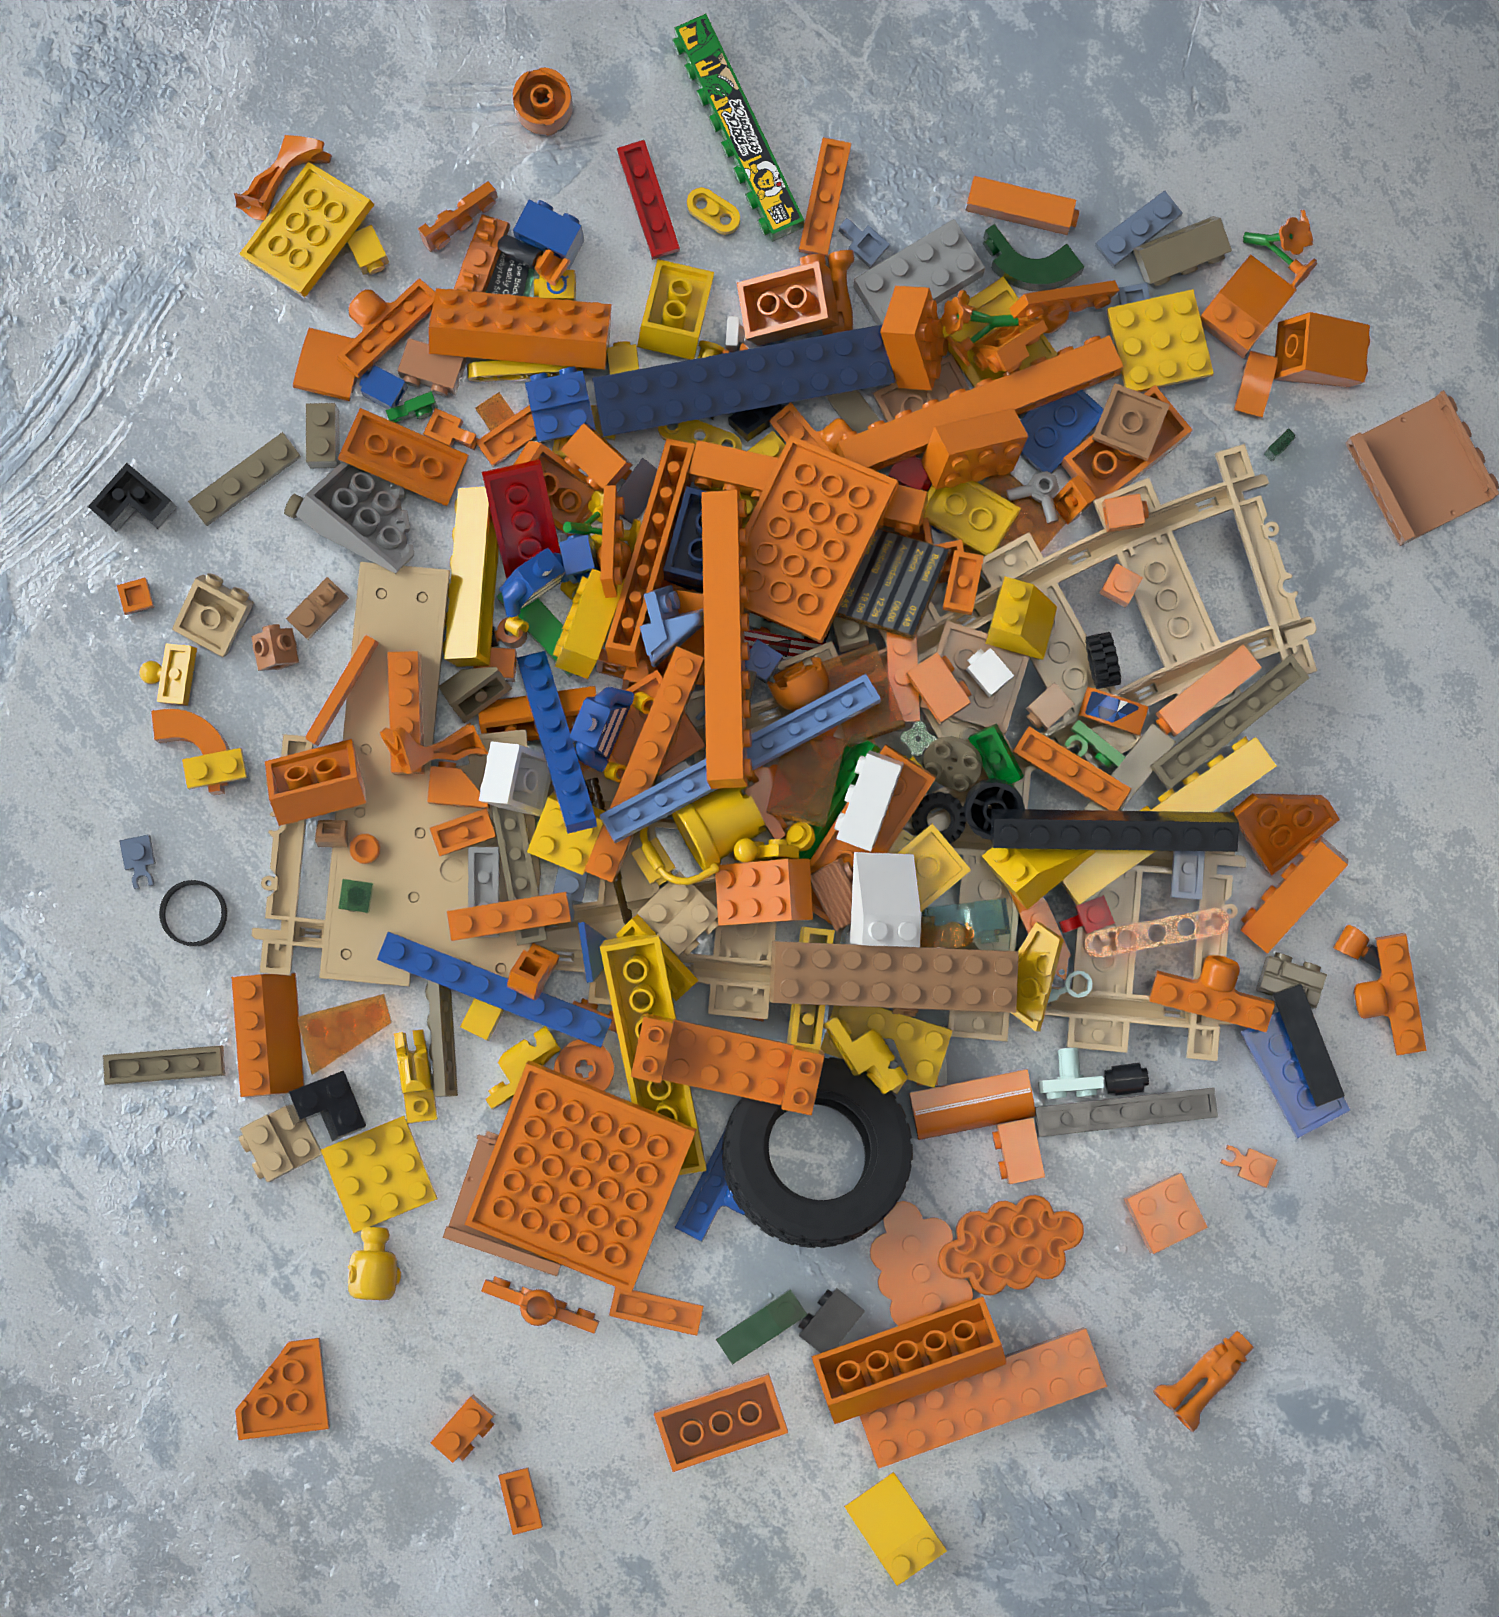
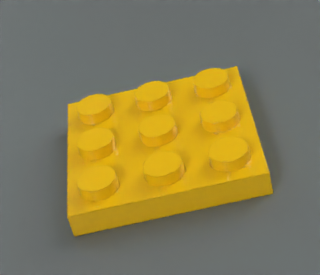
M1194 289L1107 308L1106 312L1114 345L1124 366L1121 371L1124 387L1137 392H1144L1154 385L1162 388L1213 376L1214 372Z
M405 1116L321 1149L353 1233L438 1199Z

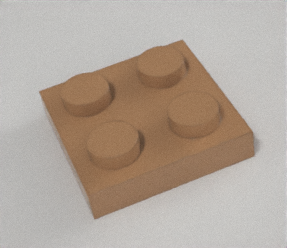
M1114 383L1092 440L1147 461L1170 404Z

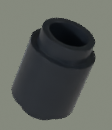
M1140 1062L1111 1066V1069L1104 1070L1108 1094L1115 1093V1096L1141 1093L1144 1092V1086L1149 1085L1147 1068H1141Z

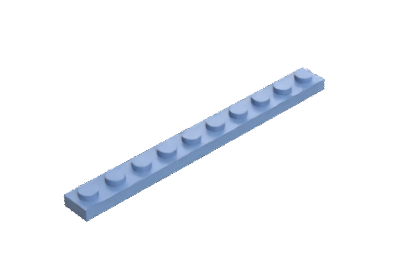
M864 674L751 734L752 747L747 748V759L751 758L752 770L879 704L881 698L868 676ZM706 759L600 814V819L614 843L627 838L717 790L711 789L707 782Z

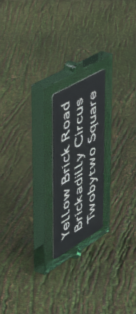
M501 251L485 293L530 297L535 270L508 259L504 252Z

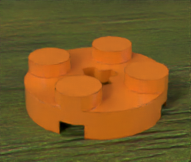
M579 1039L568 1043L560 1051L555 1061L554 1071L605 1091L610 1086L614 1077V1062L611 1054L603 1045L600 1048ZM586 1060L587 1065L593 1066V1071L588 1073L589 1077L583 1078L582 1073L576 1072V1068L581 1066L580 1061Z

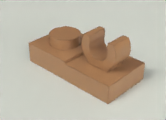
M326 577L286 619L309 640L341 608L349 597Z

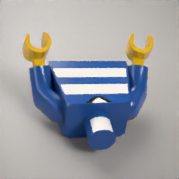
M546 548L515 569L499 588L503 596L506 616L509 617L505 623V629L517 638L519 637V629L527 632L529 628L528 623L518 617L521 613L520 610L559 585L560 582H562L560 590L569 599L573 600L572 594L579 586V583L573 584L566 576L562 554L552 553L550 549Z
M606 687L596 696L587 697L576 717L570 734V739L576 743L575 747L579 761L599 772L604 771V776L607 779L620 783L621 780L616 777V772L618 769L625 771L626 766L615 762H608L631 704L642 713L649 714L650 710L644 707V704L648 700L654 701V698L644 692H638L634 695L633 692L614 687Z

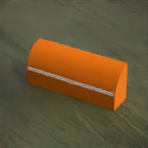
M1028 1069L908 1093L918 1140L1035 1117L1034 1099Z

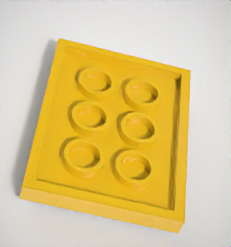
M308 161L239 255L305 298L375 204L366 196Z

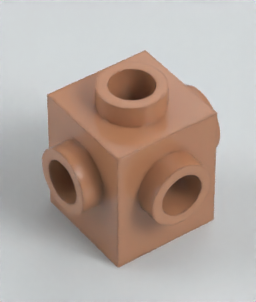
M279 624L262 627L263 632L251 636L258 671L282 670L299 663L293 628L280 629Z

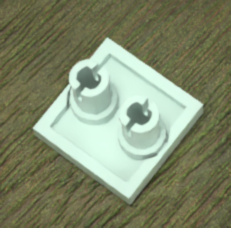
M1078 1048L1058 1050L1060 1076L1055 1080H1042L1038 1082L1039 1094L1046 1093L1047 1099L1067 1097V1092L1076 1091V1097L1097 1095L1098 1089L1104 1088L1103 1076L1084 1077L1080 1075Z

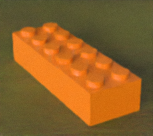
M436 288L429 322V354L605 370L611 332L612 304Z
M984 1297L811 1356L834 1424L1007 1364L1002 1344Z

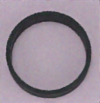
M187 880L174 885L164 895L160 904L159 918L162 928L174 941L186 946H202L216 939L224 929L227 921V906L220 892L213 886L198 880ZM189 885H202L209 888L215 893L221 905V919L218 927L209 937L197 942H185L178 939L170 931L165 916L166 907L172 895L179 889Z

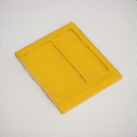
M1001 277L971 297L968 305L975 307L976 311L990 316L1011 315L1009 308L1019 298L1006 279ZM972 321L963 323L962 329L956 331L953 335L947 334L945 326H943L944 338L950 335L954 340L962 342L968 336L970 338L985 328L988 323ZM997 328L992 329V330H991L990 332H988L986 335H988L989 333H991L992 331H994V330L997 329ZM1044 334L1040 335V340L1036 343L1025 346L1030 356L1021 361L1022 365L1019 368L1022 370L1029 367L1032 361L1040 357L1050 359L1057 356V352ZM948 341V352L953 355L957 365L973 388H976V384L984 379L992 378L994 381L1004 377L1003 374L1006 371L1003 370L994 373L990 368L980 370L974 362L973 356L975 354L972 349L967 352L968 359L971 362V365L968 367Z

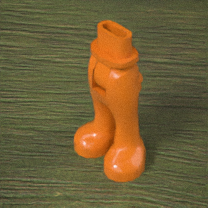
M853 250L835 251L827 256L840 325L822 329L823 335L853 330V311L847 286V270L855 258ZM811 254L799 259L800 266L816 261L826 265L824 254Z
M1238 1331L1229 1339L1224 1338L1222 1340L1223 1343L1217 1344L1206 1352L1177 1383L1173 1385L1160 1384L1153 1390V1393L1165 1406L1175 1410L1191 1390L1202 1379L1207 1378L1206 1384L1187 1403L1174 1412L1180 1422L1192 1432L1200 1424L1202 1410L1232 1380L1240 1369L1241 1362L1245 1363L1247 1361L1245 1356L1254 1348Z

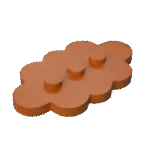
M1038 1195L1026 1196L1020 1199L1016 1205L1008 1201H998L992 1204L986 1213L970 1211L958 1220L956 1226L957 1239L946 1243L941 1248L938 1255V1265L942 1273L949 1278H968L972 1288L983 1295H995L1001 1292L1006 1285L1016 1290L1025 1289L1034 1282L1036 1277L1040 1279H1053L1060 1275L1066 1264L1064 1251L1076 1247L1081 1242L1084 1235V1226L1081 1219L1072 1212H1053L1050 1203L1044 1197Z
M897 1202L883 1219L886 1233L876 1237L872 1242L870 1258L873 1264L881 1270L878 1278V1288L885 1297L892 1300L890 1315L893 1321L900 1326L971 1301L973 1292L971 1285L966 1279L949 1278L942 1273L938 1265V1255L941 1248L953 1240L952 1230L949 1225L942 1219L935 1217L923 1219L919 1209L910 1202Z

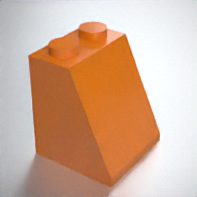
M1313 312L1278 322L1275 357L1279 359L1274 380L1351 387L1365 383L1368 373L1367 354L1370 345V325Z

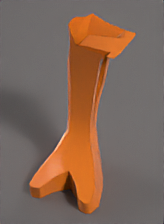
M285 135L278 157L270 168L257 175L244 193H234L236 207L243 210L251 218L265 220L276 191L291 167L307 164L308 161L312 164L330 163L332 155L323 151L325 143L314 138Z
M471 722L444 740L426 747L418 744L401 726L397 727L394 731L389 728H384L380 731V735L391 755L406 774L413 773L434 759L457 761L469 754L480 757L488 754Z

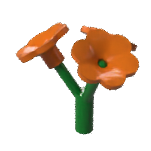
M1300 210V221L1295 217L1288 218L1286 224L1280 227L1279 233L1269 235L1245 232L1243 235L1244 244L1267 246L1289 265L1288 268L1295 273V279L1291 284L1294 289L1309 276L1310 272L1317 265V260L1314 258L1308 264L1303 265L1297 259L1292 260L1274 242L1281 241L1282 249L1284 251H1291L1294 255L1301 254L1304 247L1313 245V237L1305 210Z
M960 290L957 297H954L951 301L948 300L944 305V314L942 315L941 322L945 326L946 333L953 335L956 331L962 329L963 323H968L969 321L988 323L985 328L970 338L968 336L962 342L954 340L950 335L946 337L954 351L969 367L971 362L968 359L967 352L975 346L974 343L994 328L1019 326V319H1014L1012 314L990 316L978 312L975 307L968 305L970 296L967 292Z

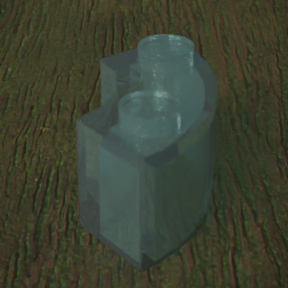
M1006 898L928 907L922 911L926 944L938 943L939 948L957 947L956 941L981 938V944L999 942V935L1011 934Z

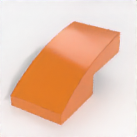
M1250 350L1234 410L1263 418L1278 357Z

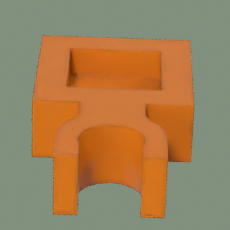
M1227 1145L1226 1149L1232 1151L1235 1158L1232 1162L1221 1159L1220 1163L1229 1167H1240L1238 1177L1267 1188L1278 1160L1251 1148H1248L1244 1156L1237 1148Z

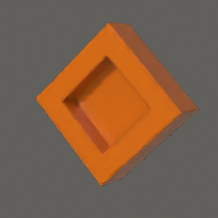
M146 578L117 585L125 615L155 607Z

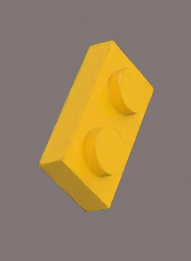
M242 748L182 759L186 785L189 790L248 778Z

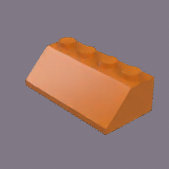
M291 973V975L258 974L231 977L240 1097L287 1094L289 1091L305 1086L296 973Z

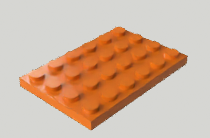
M790 435L745 527L748 544L743 546V556H747L748 574L743 575V585L748 586L749 602L744 603V610L823 643L899 485L898 480Z

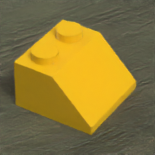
M1005 576L999 591L985 644L1044 660L1057 606L1034 584Z

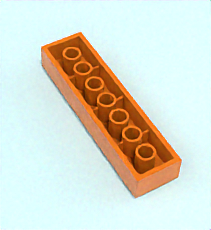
M1082 1327L1005 1355L1006 1365L860 1415L878 1469L1107 1387L1087 1329Z

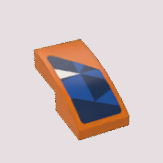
M1087 687L1078 716L1103 725L1115 727L1133 735H1140L1149 707Z

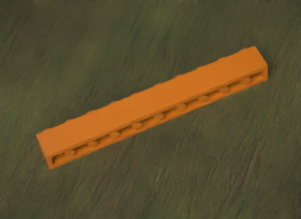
M1110 335L1103 338L1094 336L1086 340L1083 346L1075 349L1073 346L1066 347L1058 351L1057 356L1050 359L1040 357L1032 361L1029 367L1022 370L1017 368L1011 372H1005L1003 374L1004 377L994 381L992 378L984 379L976 384V388L966 391L965 388L958 389L952 392L948 399L940 402L938 399H933L923 404L922 409L914 412L909 409L898 413L895 419L885 423L884 420L874 422L867 427L868 430L857 433V431L846 433L840 437L841 440L838 441L836 451L841 457L878 471L925 452L935 426L1014 408L1017 415L1074 394L1077 391L1117 377L1124 366Z
M738 490L702 492L706 776L711 789L748 787L747 777H752L753 772L751 758L747 759V748L752 747L751 730L746 729V718H751L750 700H746V689L751 687L750 672L745 671V660H750L749 642H745L744 632L749 631L748 613H744V603L749 602L748 586L743 585V575L748 574L747 556H743V546L748 544L747 530L742 528V518L747 517L746 500H741Z

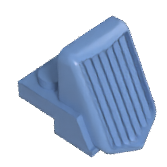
M672 585L644 594L651 622L640 626L647 656L649 655L653 667H657L675 650L676 646L679 647L704 626V609L679 614L680 600L677 592L673 591Z

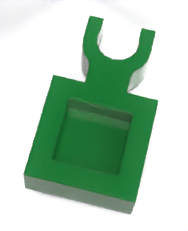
M430 391L405 401L403 405L385 411L390 421L398 423L409 417L411 419L417 417V419L429 417L438 406Z

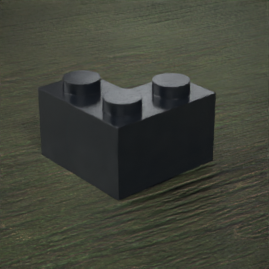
M128 463L121 468L88 506L94 514L115 532L118 531L135 510L158 529L177 507L166 495Z
M344 1070L289 1091L282 1097L293 1125L321 1114L332 1142L366 1127Z

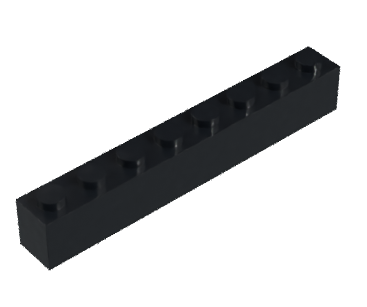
M992 809L991 842L993 848L1237 852L1239 821L1234 812Z

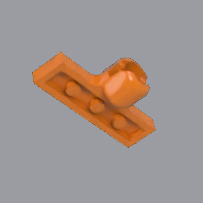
M420 278L391 303L385 302L373 290L365 289L361 291L350 303L348 311L349 317L361 326L363 330L337 354V360L359 379L432 310L435 291Z
M1113 280L1025 293L1009 309L1014 319L1022 317L1027 319L1038 317L1037 319H1043L1048 328L1044 333L1052 334L1066 323L1069 318V312H1079L1087 307L1103 308L1111 303V298L1120 290L1116 281Z
M791 402L770 420V424L786 443L791 435L838 455L836 448L838 441L841 440L840 437L853 431L841 418H836L823 430L816 431Z
M616 485L604 486L602 545L596 554L605 598L617 597V587L622 585L623 579L626 578L632 557L631 548L627 543L620 540V538H624L623 520H620V515L625 514L624 498L618 496Z
M1406 933L1377 937L1375 939L1381 977L1375 981L1356 984L1354 995L1357 1011L1363 1019L1378 1016L1389 1017L1397 1056L1427 1051Z
M1209 955L1206 957L1198 979H1189L1157 970L1149 996V1002L1262 1032H1267L1275 1006L1272 1000L1235 990L1240 967L1236 961L1220 955Z
M494 1276L492 1281L486 1279L481 1292L520 1306L521 1316L531 1325L542 1326L552 1319H556L593 1334L596 1333L600 1321L594 1319L595 1313L582 1308H578L577 1312L566 1309L567 1303L554 1298L547 1290H532L522 1286L521 1291L509 1287L510 1281Z

